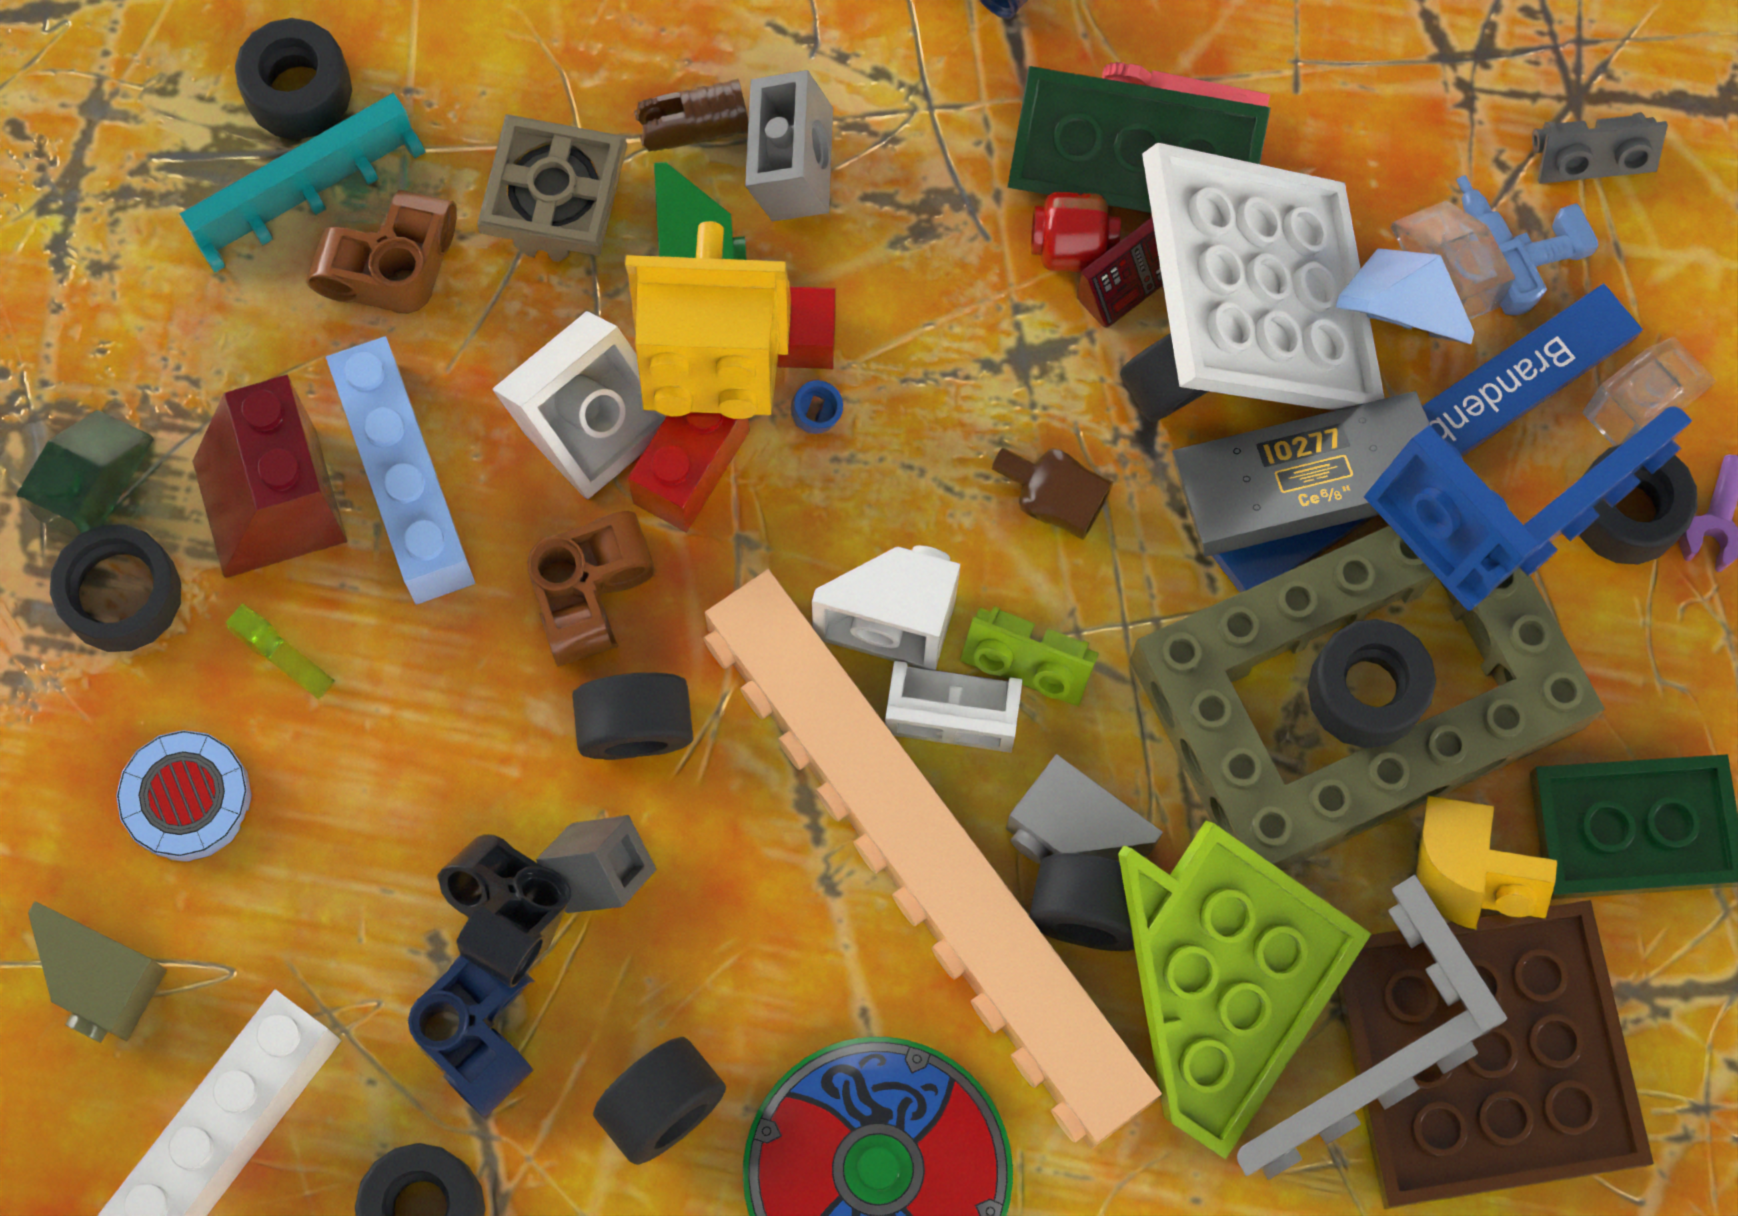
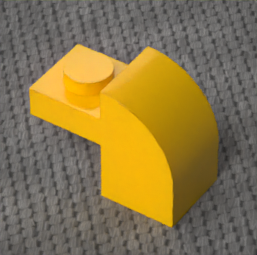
M1427 796L1419 840L1416 875L1440 914L1458 925L1475 930L1481 908L1497 910L1510 917L1533 916L1546 919L1556 880L1557 860L1489 850L1494 806Z

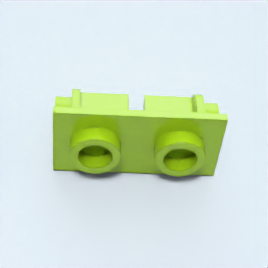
M996 606L993 607L992 611L980 607L976 617L972 619L960 661L977 667L990 675H997L1008 680L1010 677L1022 679L1023 686L1039 691L1047 697L1060 699L1079 707L1087 682L1099 655L1098 652L1088 649L1089 642L1085 640L1082 642L1047 628L1040 643L1030 639L1035 623L1001 611Z

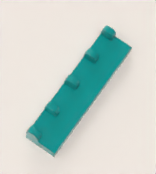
M392 93L179 214L199 250L214 273L225 268L223 258L218 252L221 248L251 231L254 232L262 246L267 244L273 238L265 223L304 201L307 202L315 215L326 210V207L318 193L357 171L367 185L374 183L379 178L371 163L404 144L407 151L415 159L426 152L421 141L411 128L405 108L395 93Z

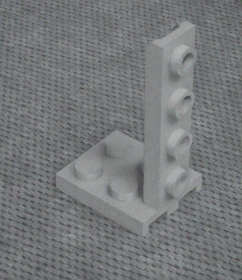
M1416 875L1392 888L1394 898L1398 904L1388 911L1411 949L1423 942L1436 963L1426 968V971L1448 1007L1460 1000L1466 1011L1243 1145L1238 1151L1237 1160L1246 1176L1261 1169L1268 1180L1302 1160L1301 1155L1296 1149L1297 1146L1317 1134H1320L1326 1145L1361 1124L1354 1113L1355 1111L1377 1098L1384 1110L1420 1089L1413 1076L1435 1063L1443 1074L1447 1073L1478 1054L1471 1041L1507 1020L1505 1013Z

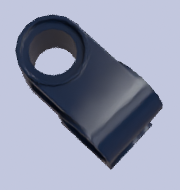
M459 956L450 966L449 970L416 1000L410 1009L408 1024L410 1033L423 1054L444 1074L443 1077L481 1117L486 1118L533 1071L522 1055L499 1032L491 1027L494 1025V1020L521 994L527 984L534 983L535 980L526 973L517 985L510 988L470 961ZM451 1012L459 1017L458 1029L447 1040L433 1041L425 1036L426 1024L435 1014Z

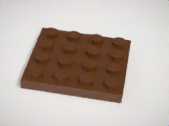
M1591 900L1549 906L1546 919L1533 916L1518 918L1504 914L1479 917L1476 930L1454 922H1448L1447 925L1505 1013L1507 1020L1471 1041L1478 1051L1477 1055L1445 1074L1441 1072L1436 1063L1413 1076V1079L1420 1088L1419 1090L1385 1110L1378 1098L1363 1107L1384 1210L1653 1165L1651 1149ZM1400 930L1372 934L1338 985L1356 1077L1466 1011L1460 1000L1448 1007L1426 971V968L1436 963L1423 942L1411 949Z

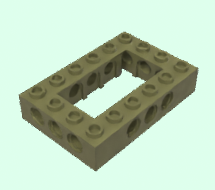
M1387 526L1137 639L1129 660L1212 823H1215L1280 870L1291 867L1425 804L1427 796H1443L1582 731L1605 708L1531 576H1527L1519 568L1471 611H1468L1442 583L1454 605L1450 610L1455 621L1462 619L1484 659L1480 665L1486 677L1492 674L1499 687L1415 725L1406 736L1388 746L1365 748L1285 785L1231 682L1248 676L1252 667L1288 650H1291L1293 655L1305 650L1310 640L1345 624L1348 626L1353 622L1363 621L1367 614L1402 599L1404 604L1421 596L1435 577V574L1391 526Z

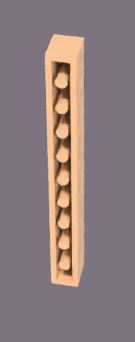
M767 569L705 611L709 634L703 637L714 658L724 669L732 664L746 681V684L740 690L750 707L760 719L771 715L784 734L778 738V742L789 760L798 770L808 765L822 784L815 791L826 810L837 822L846 817L860 837L854 841V845L865 863L875 874L885 869L899 888L892 896L902 913L913 926H917L923 921L936 938L938 943L933 945L931 949L944 970L954 980L960 975H963L978 995L971 1000V1004L983 1023L992 1033H996L1002 1028L1018 1049L1011 1054V1058L1026 1081L1033 1088L1043 1083L1058 1104L1051 1109V1112L1065 1134L1074 1143L1083 1137L1088 1146L1093 1149L1153 1104L1161 1096V1091L770 570Z

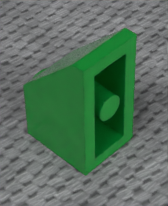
M667 162L654 163L659 257L696 258L698 226L703 222L711 221L719 223L724 228L722 259L747 260L745 236L733 237L731 214Z

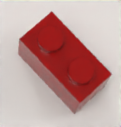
M690 412L683 416H666L628 477L633 504L687 533L750 432L749 418L733 419L721 413Z

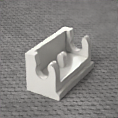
M894 660L885 717V725L893 736L1011 753L1016 733L1022 679L1010 677L1008 681L907 667V662Z

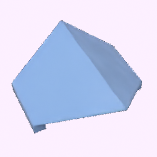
M1378 248L1340 293L1336 308L1366 313L1369 318L1393 323L1408 330H1412V327L1427 331L1429 336L1437 339L1471 344L1474 335L1472 325L1441 255Z

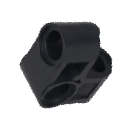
M489 834L476 837L444 866L437 875L441 893L447 902L469 918L456 940L460 956L508 987L512 988L517 985L533 963L548 950L571 898V888L567 881L558 873L544 868L517 851L504 839Z

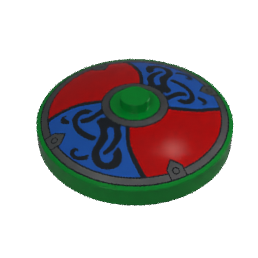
M863 1037L838 1042L818 1050L792 1067L778 1080L759 1107L749 1131L743 1159V1187L749 1216H1007L1013 1186V1162L1008 1135L997 1108L980 1083L966 1069L943 1053L917 1042L893 1037Z

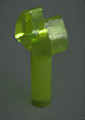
M243 603L225 622L228 625L227 629L256 654L266 657L316 699L320 700L334 684L335 680L279 636V633L269 622Z

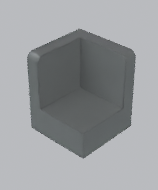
M629 815L572 823L536 859L539 865L562 876L570 886L571 898L565 910L566 913L624 907L657 870Z

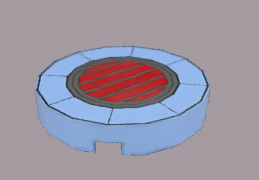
M182 730L160 735L135 752L122 771L116 797L120 820L135 842L157 856L186 862L211 856L234 839L241 829L240 823L245 817L246 810H249L252 794L248 772L229 746L209 734Z

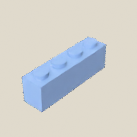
M386 336L326 356L402 577L415 604L417 605L476 584L400 370Z

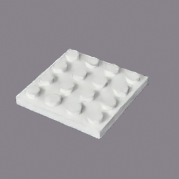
M1157 143L1142 153L1179 387L1334 411L1384 399L1370 318L1367 317L1366 313L1336 308L1340 293L1361 269L1345 183L1163 143Z

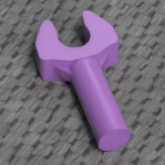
M1737 455L1724 456L1708 513L1702 516L1694 515L1689 529L1679 538V545L1685 561H1690L1698 553L1703 543V536L1715 538L1720 545V552L1715 564L1717 572L1723 571L1738 558V527L1732 520L1738 501Z

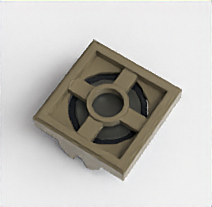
M506 114L477 223L480 234L512 239L514 246L529 257H535L537 250H543L548 253L552 261L556 262L568 257L570 251L600 256L627 149L626 136Z

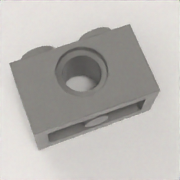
M808 70L751 79L745 186L772 222L829 213L833 107Z

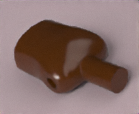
M1002 448L992 465V470L1023 485L1019 497V505L1024 513L1044 523L1060 527L1081 540L1085 539L1113 486V481L1090 471L1072 456L1059 449L1048 450L1034 464Z

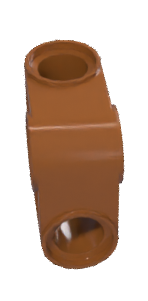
M398 190L392 200L385 223L380 226L379 232L369 231V233L342 227H327L322 232L306 278L307 285L316 293L340 302H356L391 310L396 313L409 314L420 310L428 303L432 296L443 257L449 250L454 236L457 220L455 202L406 190ZM398 271H413V273L404 280H389V278Z
M632 511L608 514L592 521L588 525L555 536L546 537L537 542L530 551L527 561L528 571L541 609L539 615L557 667L618 647L601 595L636 587L650 580L656 574V569L638 518ZM564 561L575 567L574 574L570 579L562 583H552L542 578L543 571L554 562Z

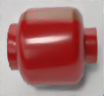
M1054 192L1046 198L1044 206H1034L1031 230V255H1040L1041 262L1047 270L1081 273L1084 268L1120 242V217L1109 216L1108 204L1102 195Z

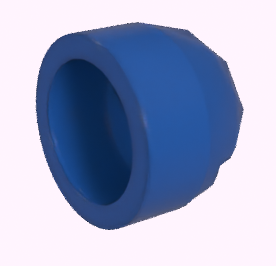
M820 380L810 381L802 385L791 402V416L796 426L812 434L830 430L843 412V400L839 391L833 385ZM813 396L823 399L821 407L816 414L815 422L806 417Z

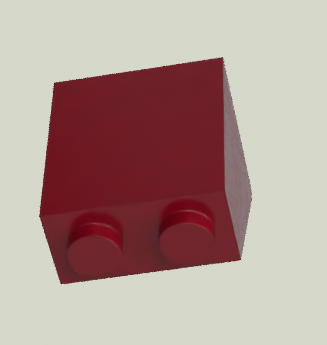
M288 374L225 392L192 461L223 576L225 578L348 542L316 429Z

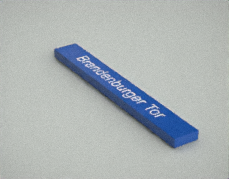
M1603 283L1431 399L1422 407L1433 429L1445 441L1451 443L1463 457L1635 340L1643 329L1605 283ZM1375 516L1211 556L1241 593L1308 563Z

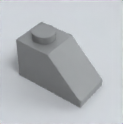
M1057 754L1011 812L1006 826V830L1014 835L1010 840L1013 846L1024 856L1038 864H1041L1043 858L1058 853L1087 854L1119 860L1118 853L1123 845L1132 848L1145 857L1149 856L1163 833Z

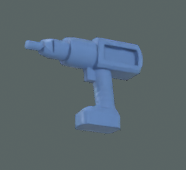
M1466 175L1456 180L1463 193L1461 198L1463 209L1471 223L1468 226L1470 236L1482 257L1478 264L1505 315H1521L1531 311L1547 291L1536 269L1537 266L1565 259L1580 260L1593 255L1598 248V240L1577 203L1561 208L1556 214L1552 225L1556 237L1532 242L1527 232L1513 237L1500 213L1492 211L1487 199L1477 189L1472 188Z

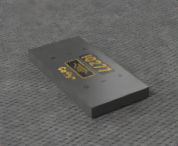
M1413 391L1172 450L1174 466L1204 557L1380 515L1363 496L1411 438L1429 425L1417 392Z

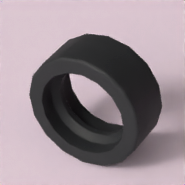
M126 524L100 525L78 534L61 550L51 570L50 596L57 615L85 644L106 652L133 651L154 642L171 626L181 605V580L172 559L164 548L147 532ZM129 554L140 558L150 569L153 577V590L147 603L131 617L114 623L98 621L84 611L79 599V589L86 574L96 564L114 555Z

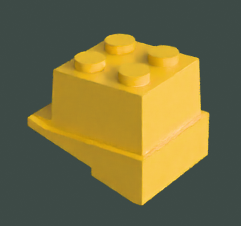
M711 221L703 222L698 226L696 258L626 255L625 267L629 279L643 410L657 411L667 416H683L690 412L721 413L733 419H746L754 415H771L778 354L788 355L791 293L785 261L722 259L724 228L719 223Z

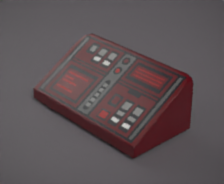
M1152 217L1081 272L1077 299L1099 324L1105 328L1113 325L1163 286Z

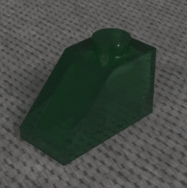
M96 410L48 440L16 496L38 521L72 537H76L80 533L105 524L154 438L140 429Z

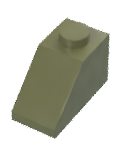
M35 901L28 915L51 1002L71 1013L65 1025L99 1043L103 1041L107 1032L128 1041L167 970L151 958Z

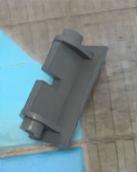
M1642 112L1633 113L1632 116L1597 119L1594 129H1589L1585 121L1557 124L1553 121L1545 122L1543 128L1534 129L1532 133L1534 152L1543 153L1538 182L1543 184L1657 172L1668 124L1666 121L1656 122L1654 117L1645 118Z

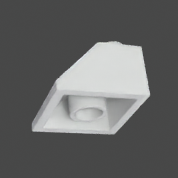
M588 311L492 389L529 440L586 499L591 498L644 453L667 416L657 411L643 410L637 354L616 325Z
M918 545L914 546L912 550L897 546L816 588L812 599L813 629L823 642L891 661L907 662L912 667L936 671L956 602L961 564L950 561L949 555L933 547Z

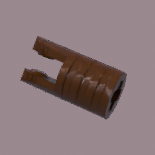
M739 79L649 98L638 102L637 109L634 110L636 120L643 125V131L640 135L641 144L648 149V152L662 151L664 149L693 145L707 140H716L721 137H730L735 134L748 133L749 122Z

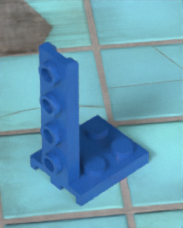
M1671 406L1666 408L1524 525L1509 510L1504 499L1486 486L1463 461L1459 451L1451 443L1445 441L1430 424L1411 438L1363 497L1468 611H1471L1519 568L1527 576H1530L1558 551L1551 542L1561 533L1569 542L1580 535L1600 516L1593 507L1601 500H1604L1611 508L1621 501L1641 482L1634 474L1644 466L1653 474L1681 449L1674 439L1692 420L1678 407Z

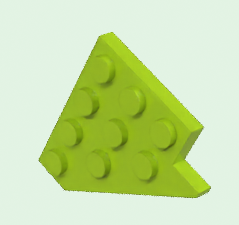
M1205 821L1170 875L1127 846L1123 845L1118 856L1158 1085L1162 1093L1160 1097L1164 1118L1226 1159L1372 933L1215 823Z

